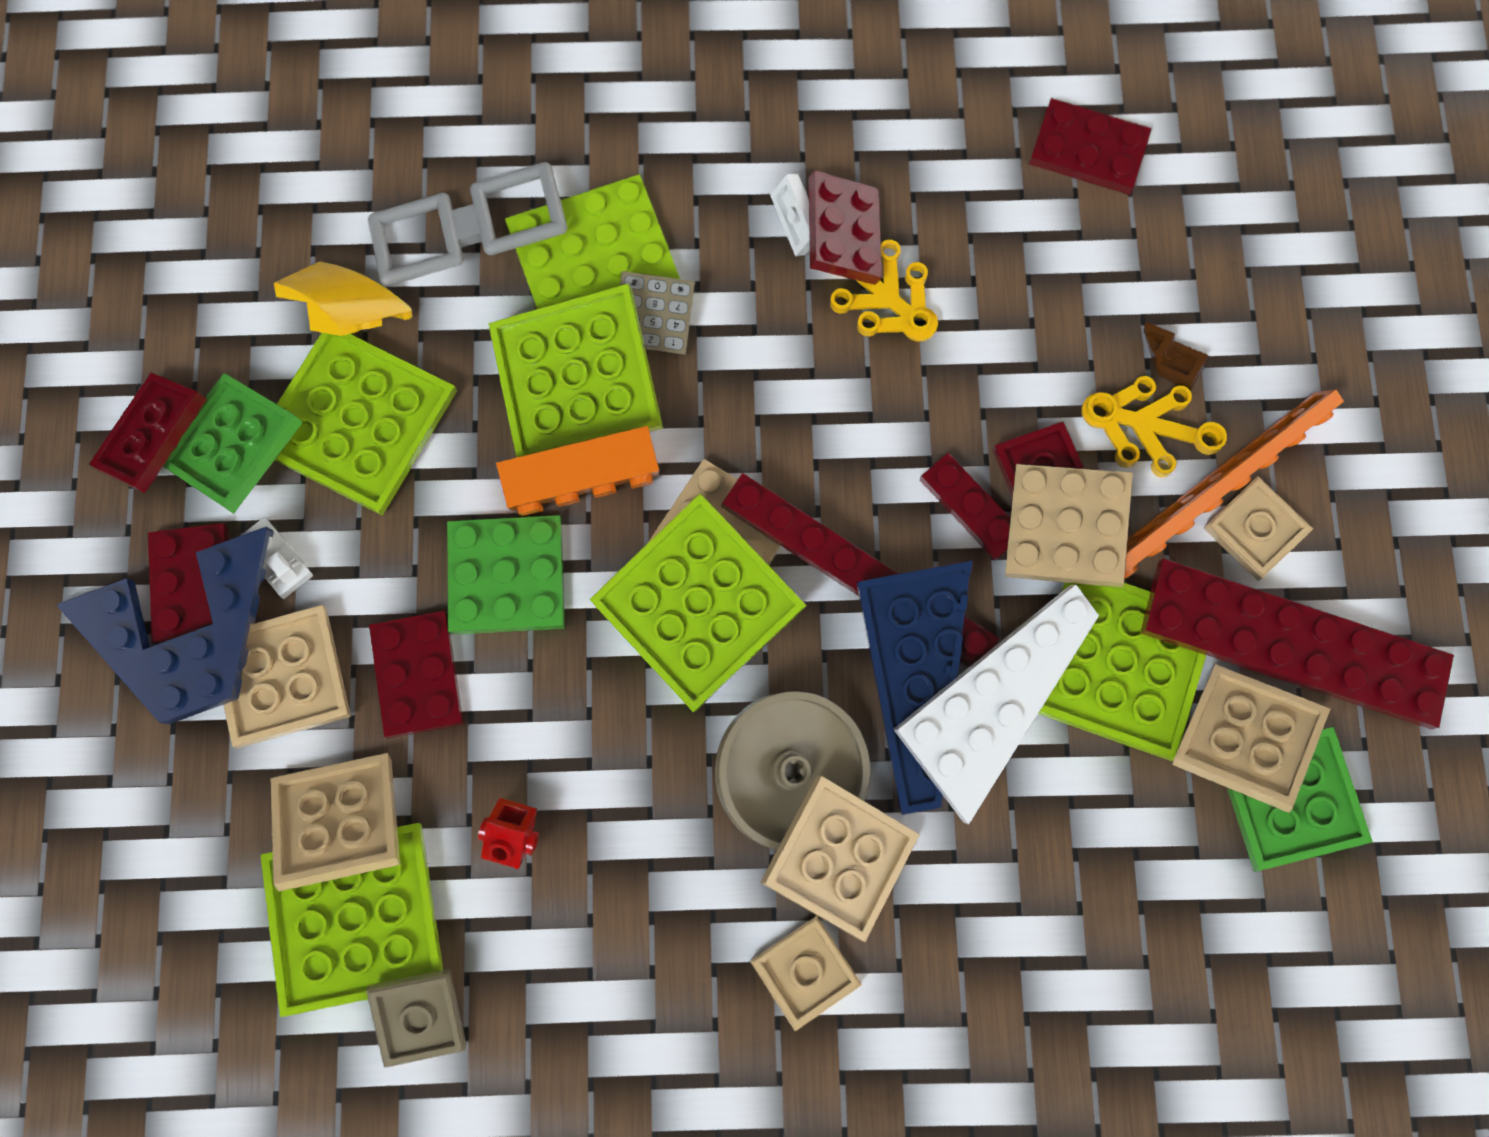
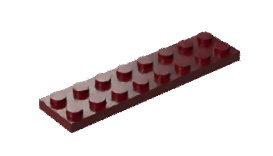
M1164 558L1157 564L1140 631L1141 634L1431 730L1440 727L1454 658L1453 654Z

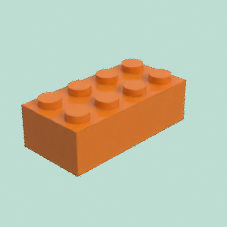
M648 426L496 463L507 508L512 511H518V515L521 516L544 511L542 504L554 501L558 507L579 503V495L593 492L595 498L617 493L615 486L630 483L631 489L653 484L652 477L659 476V468Z

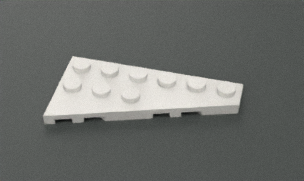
M1077 585L1068 586L893 729L965 824L969 825L1099 616Z

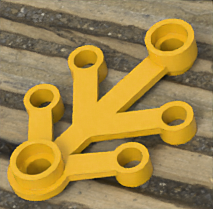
M885 240L881 243L883 282L879 280L876 285L857 281L871 294H851L847 289H837L831 295L830 306L834 312L844 314L849 310L890 309L899 317L879 318L874 312H863L859 316L857 323L859 333L870 337L876 333L904 332L913 341H926L935 334L938 327L936 314L927 308L925 303L924 283L927 279L928 269L920 262H913L907 267L905 280L910 285V306L899 297L897 261L901 252L900 245L894 240ZM885 249H892L896 254L887 256L883 251ZM912 271H919L923 277L916 279L910 273ZM843 297L848 303L839 305L835 302V299ZM916 318L923 319L926 325L917 326L913 320ZM865 320H871L874 322L875 326L872 328H866L863 326L862 322Z
M1148 376L1138 377L1133 385L1112 396L1101 392L1091 394L1085 399L1081 408L1082 417L1089 426L1104 430L1116 449L1115 461L1119 466L1124 468L1132 467L1140 457L1139 448L1135 444L1128 442L1119 426L1121 424L1133 429L1153 460L1151 463L1152 472L1161 478L1168 477L1175 470L1176 459L1173 455L1166 452L1155 434L1194 444L1199 452L1206 455L1217 453L1227 441L1226 430L1216 422L1204 423L1197 429L1158 418L1171 410L1180 411L1188 406L1192 400V393L1185 386L1179 385L1174 387L1168 395L1137 412L1123 409L1122 407L1135 399L1146 401L1151 398L1156 390V384ZM1138 385H1146L1149 388V392H1141L1138 389ZM1174 394H1181L1185 402H1177L1174 399ZM1094 408H1102L1105 411V416L1100 417L1096 415ZM1207 436L1211 438L1213 446L1206 445L1202 437ZM1122 451H1130L1133 459H1124ZM1158 461H1166L1169 464V469H1161Z

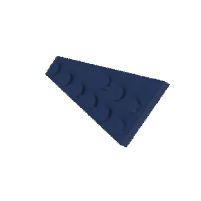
M973 561L856 583L901 815L941 808L942 793L893 729L958 677L964 616L968 601L969 577Z

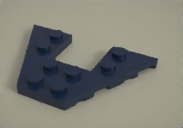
M263 527L196 552L213 624L150 647L138 593L135 581L126 578L59 603L58 608L159 723L168 725L239 699L242 685L241 672L246 666L249 649H245L250 625L255 624L260 601L258 588L264 580L266 570L262 568L269 537L273 538L274 532L268 527Z

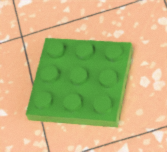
M224 373L205 397L207 400L200 409L198 416L192 421L163 467L234 514L303 422L294 414Z
M560 515L447 521L448 632L451 635L565 629L562 518Z
M1334 727L1322 730L1290 813L1227 788L1254 872L1373 842Z

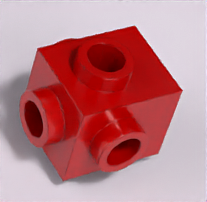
M499 797L490 816L483 819L479 829L478 840L483 841L481 858L519 869L526 854L532 856L538 843L539 832L534 831L537 808Z

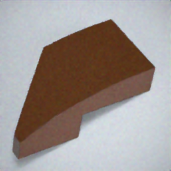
M1146 322L1144 325V335L1157 375L1178 386H1185L1191 391L1208 362V354L1176 342L1175 333Z

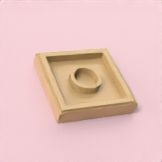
M1259 476L1204 527L1257 581L1261 580L1313 530Z
M817 916L750 961L794 1031L862 986Z

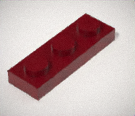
M947 453L923 473L919 481L996 561L1008 550L1011 518L964 468Z

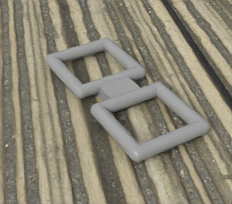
M542 162L475 182L470 186L473 204L458 209H452L449 195L442 192L370 214L368 223L380 282L384 286H391L458 266L464 260L462 247L482 242L486 254L495 255L566 233L567 223L551 164ZM540 179L551 222L496 239L486 195ZM438 209L447 253L393 269L384 225Z

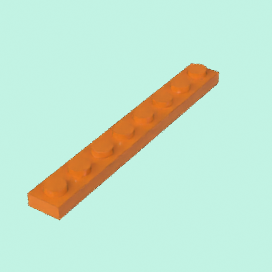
M1337 389L1314 392L1127 539L1124 579L1137 571V564L1144 558L1152 557L1163 551L1167 546L1165 542L1172 536L1182 534L1195 525L1194 519L1200 514L1210 512L1223 503L1222 497L1228 492L1238 490L1251 481L1250 475L1256 470L1266 468L1276 462L1279 458L1277 454L1284 448L1292 447L1306 438L1305 432L1312 426H1318L1332 418L1334 415L1332 411L1344 402Z

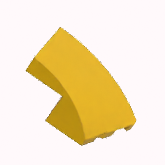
M319 261L274 282L276 297L307 302L310 331L343 336L363 329L382 326L383 318L396 317L403 320L412 318V308L394 293L372 279L338 265Z

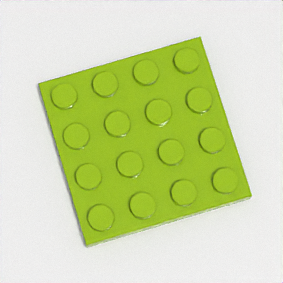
M640 174L561 200L567 223L566 233L515 248L537 309L620 286L622 271L680 279ZM545 205L505 218L510 234L550 223L551 219L548 207Z
M629 284L488 323L516 458L648 426L649 432L663 429L634 296Z
M321 333L277 403L280 407L294 414L303 423L274 461L383 516L457 393V389L454 385L351 334L339 336Z
M701 493L589 599L692 712H696L807 606Z
M1063 582L1060 593L1070 585H1077L1099 616L1038 714L1163 759L1174 761L1181 744L1206 655L1140 633L1150 591L1124 583L1123 587Z
M421 823L397 827L400 865L284 891H278L273 884V852L260 854L280 1017L368 1000L366 990L369 985L443 970Z

